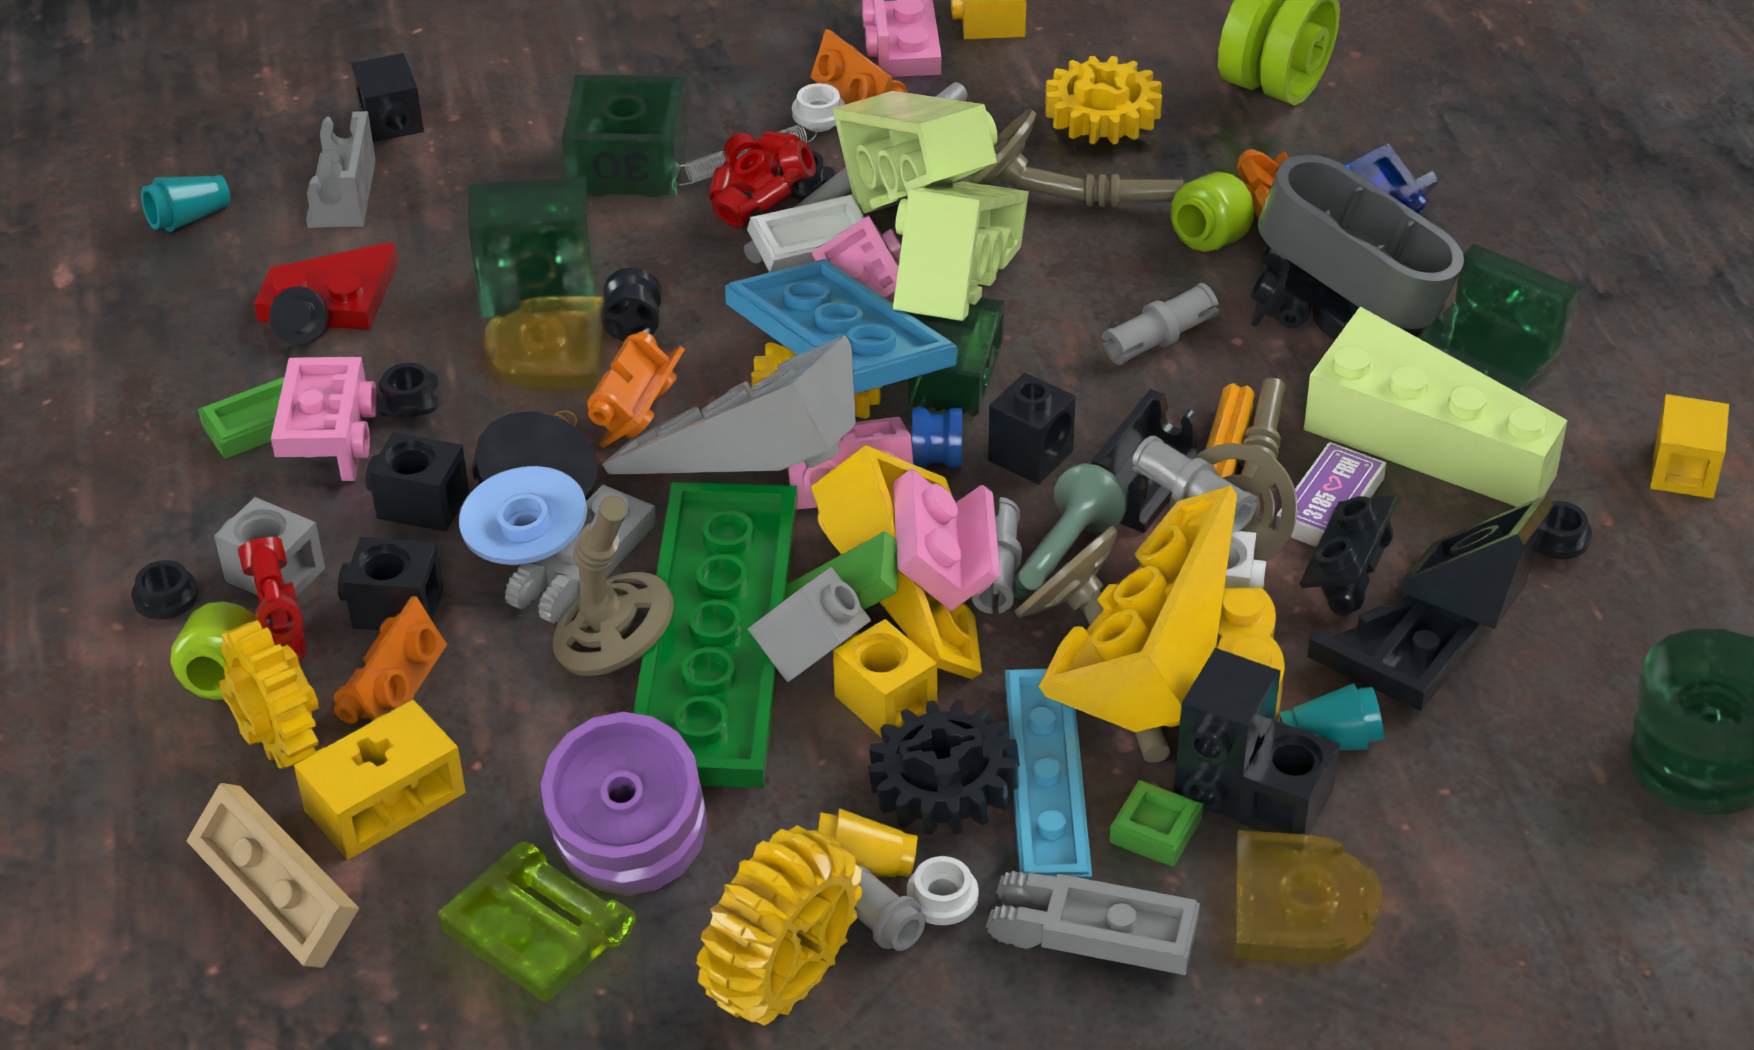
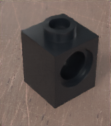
M404 53L351 63L358 107L360 111H368L373 142L424 132L418 88Z
M1024 372L989 405L988 461L1039 485L1073 452L1076 396Z
M392 432L380 454L374 455L370 459L366 470L365 484L367 490L372 492L376 518L447 532L470 491L463 445Z
M360 537L351 562H344L342 564L338 577L339 599L347 601L351 624L354 629L380 631L383 621L386 618L395 617L396 614L401 613L409 599L413 596L418 598L433 622L444 590L436 543Z
M1274 720L1242 776L1237 823L1303 847L1333 791L1340 743Z

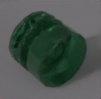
M1691 629L1668 635L1650 648L1641 666L1637 694L1638 712L1633 722L1634 734L1631 738L1629 751L1632 772L1646 791L1669 806L1695 814L1727 815L1753 808L1754 638L1725 629Z

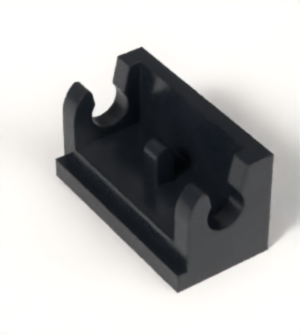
M1152 389L1147 392L1091 460L1092 465H1098L1111 472L1124 488L1127 496V511L1120 524L1142 533L1147 531L1169 503L1172 492L1148 477L1133 471L1135 465L1132 464V459L1138 446L1149 436H1156L1163 440V443L1190 459L1202 452L1197 449L1199 422L1195 412L1189 409L1180 422L1182 428L1171 425L1166 418V411L1168 410L1166 394Z

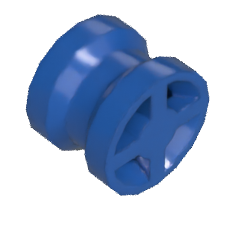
M913 408V465L925 469L930 463H944L949 469H962V408H950L944 414H931L926 408Z

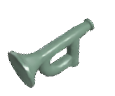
M1083 463L1071 466L1060 475L1054 487V501L1061 517L1014 576L1013 591L1015 598L1027 600L1044 584L1049 574L1054 571L1081 532L1099 534L1105 532L1112 525L1116 527L1120 524L1127 511V496L1121 482L1111 472L1098 465Z

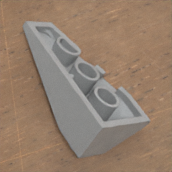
M843 335L796 355L779 364L777 372L762 379L753 387H750L748 382L745 381L729 389L726 394L709 403L701 412L698 407H693L630 439L602 464L608 475L780 471L802 461L805 462L807 468H813L828 461L841 451L838 442L856 425L852 349L846 335Z

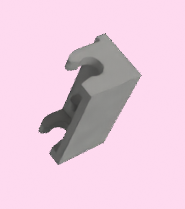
M368 111L352 112L350 131L353 136L350 138L342 139L333 133L334 124L330 117H326L322 122L320 130L322 153L319 155L316 174L311 178L307 191L309 208L306 221L308 228L364 226L376 158Z

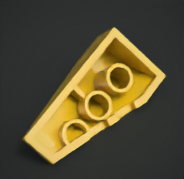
M864 445L813 484L811 489L819 510L818 522L820 527L842 555L884 531L896 539L893 482L910 469H914L932 485L939 484L951 494L946 478ZM898 570L896 593L880 601L881 605L906 636L937 663V668L972 680L980 675L982 668L976 620L969 607L963 602L952 611Z
M1231 485L1176 502L1135 552L1134 555L1140 563L1139 567L1123 579L1119 585L1109 584L1097 598L1103 607L1098 617L1087 630L1083 627L1074 626L1060 643L1038 686L1045 697L1133 732L1161 726L1175 727L1180 725L1182 701L1217 644L1237 502V493Z

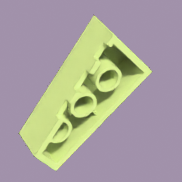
M890 91L832 108L852 195L863 215L897 205L903 198L908 199L909 189L952 183L997 163L994 145L997 143V129L992 116L986 111L985 104Z
M964 181L909 189L908 199L903 198L900 201L896 215V233L903 235L893 310L963 321L968 315L969 304L976 305L982 297V287L978 285L991 286L996 280L998 269H1004L1021 248L1029 191Z
M1359 307L1310 374L1304 430L1518 507L1544 496L1557 475L1568 420L1370 311Z

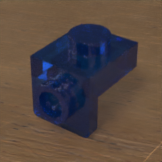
M1388 143L1346 165V167L1418 214L1428 207L1430 201L1426 196L1440 181L1434 171L1415 180Z

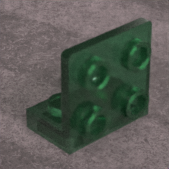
M1473 243L1463 254L1464 263L1458 278L1455 301L1419 339L1522 395L1570 343L1581 287Z

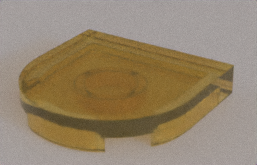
M604 297L531 298L521 301L519 303L520 309L505 315L501 319L499 315L495 316L489 322L484 332V347L488 366L502 380L520 387L537 389L596 388L599 384L605 330L601 324V309L604 304Z
M1238 830L1236 842L1235 958L1296 963H1328L1353 955L1371 940L1378 927L1383 899L1380 880L1371 867L1367 866L1366 868L1353 856L1344 852L1343 844L1329 838L1303 834Z

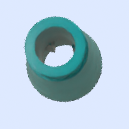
M221 175L156 177L151 185L142 187L141 202L145 217L154 230L165 228L166 231L172 232L217 212L219 209L229 207L230 192L225 179Z
M1352 683L1292 707V710L1279 712V721L1281 723L1340 743L1339 751L1368 750V743L1384 740L1381 713L1372 686L1357 689L1355 684Z

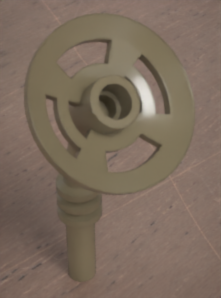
M1028 109L1020 114L997 136V143L994 145L997 163L959 180V182L964 181L987 185L996 178H999L1005 185L1011 182L1018 188L1083 201L1087 207H1093L1095 202H1098L1099 207H1106L1107 202H1110L1112 207H1118L1120 202H1172L1176 191L1184 185V179H1120L1119 174H1112L1111 179H1108L1106 174H1100L1098 179H1095L1093 174H1087L1085 179L1027 167L1028 160L1021 154V151L1034 125L1036 113L1032 109Z
M1267 378L1262 382L1253 426L1246 430L1242 444L1228 443L1216 445L1198 453L1192 458L1193 460L1200 457L1212 465L1224 460L1239 459L1242 467L1240 475H1230L1223 477V479L1241 490L1248 491L1256 496L1257 499L1254 501L1257 503L1255 513L1250 522L1240 531L1256 533L1255 543L1258 549L1254 551V560L1266 561V563L1273 559L1289 541L1296 524L1298 509L1296 491L1292 480L1285 468L1276 460L1281 443L1277 427L1286 389L1284 382L1277 378ZM1275 484L1279 490L1282 502L1281 519L1277 530L1270 527L1275 512V502L1270 487ZM1172 493L1170 498V510L1176 504V502L1173 500ZM1260 493L1264 501V514L1261 520L1257 518L1260 510Z
M611 495L605 497L599 505L593 522L582 528L573 548V559L579 567L580 596L562 615L553 636V651L559 663L567 671L580 676H599L614 672L631 664L650 650L661 638L673 614L674 601L672 593L666 583L658 576L645 572H630L606 579V569L610 566L619 547L617 533L627 513L625 501L618 496ZM628 583L643 585L646 588L638 590L636 587ZM617 594H626V595L621 596V597H618ZM637 608H650L640 626L630 636L623 639L622 635L630 628ZM589 626H591L595 633H587L584 631ZM577 641L585 647H601V651L584 653L575 651L570 647Z
M1113 525L1014 611L1018 618L1035 615L1066 602L1073 611L1080 607L1091 625L1103 610L1097 598L1101 595L1099 589L1104 585L1095 575L1106 560L1118 531ZM1162 727L1135 732L1146 762L1158 763L1169 756L1170 750Z

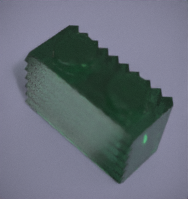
M981 297L976 305L969 304L968 315L963 321L923 314L916 315L917 320L957 346L955 366L901 381L908 383L909 404L913 408L921 405L926 409L933 407L937 412L943 408L946 411L950 408H962V415L968 412L972 417L980 413L1004 340V300Z

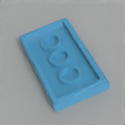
M826 259L730 282L725 285L726 305L797 355L846 335L852 349L854 394L956 365L957 346L907 312L893 310V303Z

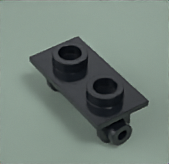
M1267 244L1260 263L1267 267L1260 274L1251 293V298L1257 301L1251 325L1257 327L1265 314L1279 320L1285 327L1296 328L1305 323L1310 316L1314 298L1313 288L1318 280Z
M1397 495L1372 498L1357 496L1338 502L1299 583L1301 588L1322 587L1328 599L1329 608L1336 614L1348 615L1362 607L1365 601V591L1370 582L1367 573L1375 571L1384 549L1390 545L1394 536L1390 517L1399 500Z

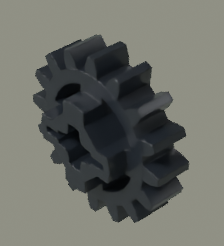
M934 700L928 701L926 714L919 717L914 712L905 709L901 711L903 726L898 728L893 725L884 724L880 728L882 743L870 745L871 765L868 766L872 793H877L879 807L883 813L896 810L898 825L903 828L912 824L916 819L923 820L925 834L932 835L939 823L947 822L952 832L959 834L962 832V820L969 817L983 826L988 823L987 807L990 805L995 808L1006 809L1009 806L1007 790L1018 789L1019 787L1018 767L1020 763L1016 739L1009 738L1007 722L1002 720L990 724L989 709L984 706L974 711L971 715L964 713L963 700H955L949 711H940Z

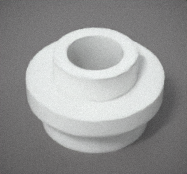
M822 83L810 84L798 91L797 99L792 104V117L796 123L801 126L803 125L808 130L816 132L812 124L806 123H813L817 128V132L827 131L836 126L832 108L845 105V103L840 98L839 91L835 87Z
M938 856L925 860L917 867L907 884V896L914 898L919 903L920 913L924 916L925 922L930 924L951 925L961 922L974 912L978 904L979 890L976 879L963 862L952 857Z

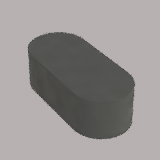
M1297 155L1286 159L1280 164L1258 219L1259 232L1264 241L1273 250L1357 307H1362L1399 328L1419 329L1433 324L1439 318L1464 263L1461 248L1444 230L1345 165L1318 155Z

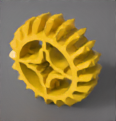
M798 825L789 831L780 829L772 835L769 842L762 841L756 845L753 857L749 861L742 860L739 862L736 876L731 883L724 884L725 892L717 905L710 908L713 914L710 925L701 932V940L705 945L697 955L696 964L700 967L698 983L706 988V995L716 1000L717 1006L736 1018L741 1016L752 1023L756 1021L764 1026L775 1020L779 1013L789 1015L793 1005L800 999L803 1000L808 995V992L822 980V976L829 966L836 965L835 957L840 947L848 942L846 937L849 926L857 919V911L854 907L862 898V888L859 886L862 869L856 865V857L844 850V846L827 835H822L815 830H806Z

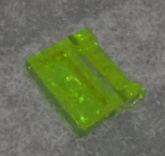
M527 841L519 842L438 912L441 931L545 1003L552 999L607 947L615 948L622 944L631 933L636 918L634 911L619 901L610 900L605 902L546 863L545 853ZM532 887L584 923L580 927L575 926L520 888Z

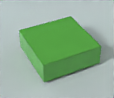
M1138 780L1110 826L1109 843L1174 868L1202 820L1203 803Z

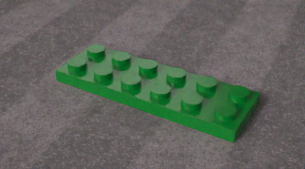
M671 483L656 576L662 579L671 591L674 609L667 629L655 645L642 657L633 713L655 717L681 735L695 756L701 786L764 788L778 669L749 632L748 628L786 600L798 507L797 486Z

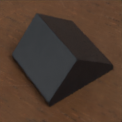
M1548 494L1433 542L1401 580L1400 585L1405 594L1495 629L1526 585L1554 506Z

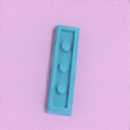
M1047 669L1005 670V697L1009 738L1016 739L1020 763L1018 767L1019 787L1018 789H1012L1018 872L1022 871L1024 874L1030 872L1051 877H1057L1058 873L1092 880L1076 709L1045 697L1038 686Z

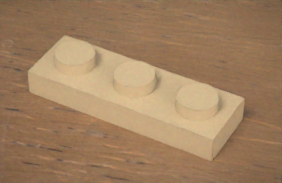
M220 783L186 842L303 966L324 968L358 912L359 907L241 786Z

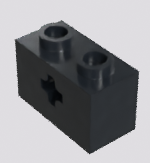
M1214 648L1182 701L1174 793L1203 803V810L1213 811L1238 820L1242 776L1275 720L1281 670Z

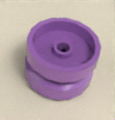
M629 712L613 713L593 717L571 730L549 755L541 781L544 811L549 827L553 832L557 850L574 876L598 891L630 896L658 890L684 874L701 851L708 820L695 756L676 730L652 716Z

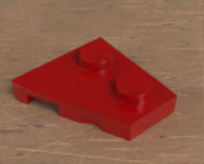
M383 243L271 267L254 302L257 321L270 322V307L276 296L287 288L301 286L314 290L326 302L329 312L327 327L370 330L398 263L396 243Z

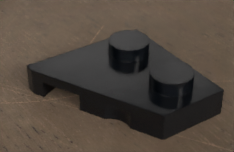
M1407 595L1402 597L1401 601L1393 606H1380L1360 614L1358 625L1355 628L1335 636H1331L1326 629L1315 632L1309 639L1307 657L1368 687L1372 686L1373 689L1416 710L1422 711L1482 636L1485 625Z

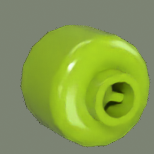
M1218 171L1189 181L1177 190L1171 202L1170 219L1173 229L1181 242L1193 250L1210 252L1238 241L1249 231L1254 221L1255 206L1252 195L1243 181L1233 174Z
M224 601L207 603L195 610L172 644L170 663L174 675L187 690L199 697L215 701L224 700L219 681L225 679L223 664L227 663L220 650V645L224 644L221 635L255 621V615L240 605Z

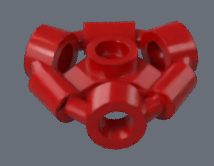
M771 131L766 132L762 138L757 139L747 133H738L730 137L723 147L725 162L723 166L717 167L713 172L709 199L713 203L712 209L726 224L736 228L743 227L753 212L762 209L763 212L767 211L792 193L790 187L795 182L814 176L816 164L809 145L803 140L800 141L799 137L794 134ZM745 149H750V151L744 153L739 159H737V156L741 151ZM779 164L784 173L782 176L780 174L777 175ZM741 191H751L754 193L751 194L752 198L749 199Z
M263 537L248 541L238 548V554L243 574L254 576L260 603L255 612V621L258 620L262 629L267 627L270 630L275 646L281 644L282 647L285 645L291 647L298 656L300 664L307 655V644L302 628L303 618L298 606L293 582L284 584L281 569L288 563L282 539L279 537ZM266 619H269L270 624H266Z

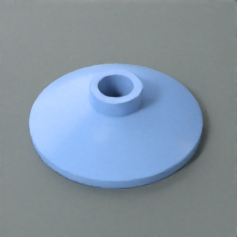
M541 466L513 468L488 478L468 495L460 510L459 528L467 547L485 560L506 565L533 563L558 553L577 537L586 521V499L580 485L572 477L559 470Z

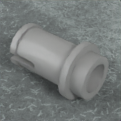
M858 866L862 869L861 882L859 883V886L862 888V898L854 907L857 911V918L873 931V940L881 948H894L897 951L908 949L919 939L925 927V918L920 913L919 903L910 896L899 897L873 876L869 869Z

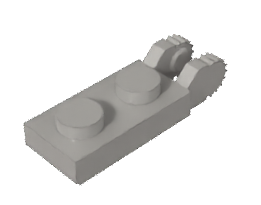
M602 485L586 501L587 516L583 528L593 522L599 505L605 497L611 495L618 496L627 505V513L617 533L619 547L610 566L606 569L607 578L655 526L656 514L655 505ZM579 534L568 546L558 553L540 561L521 564L518 571L514 572L513 576L509 578V583L506 585V603L522 609V607L526 608L527 605H530L531 600H535L547 587L538 605L539 617L554 624L555 622L558 623L569 606L580 596L579 567L573 559V548Z
M1012 870L1011 873L1006 872L1005 876H1001L996 894H998L997 899L1002 901V907L996 906L995 910L991 909L986 928H988L987 933H990L992 938L997 939L999 943L1013 944L1014 947L1030 949L1042 943L1041 947L1186 975L1199 919L1200 903H1197V900L1058 873L1057 877H1051L1030 872L1024 874L1022 871L1015 872Z

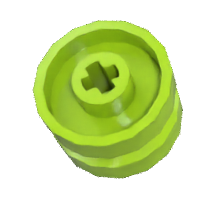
M1234 0L1223 26L1218 48V69L1221 79L1251 91L1262 86L1265 95L1293 106L1305 101L1316 88L1333 52L1339 29V0Z

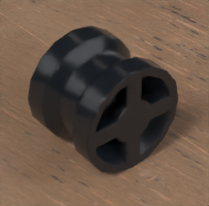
M639 268L617 270L608 277L604 285L601 324L610 336L624 342L628 336L638 332H647L651 335L656 332L659 326V306L662 298V287L658 279L650 272Z

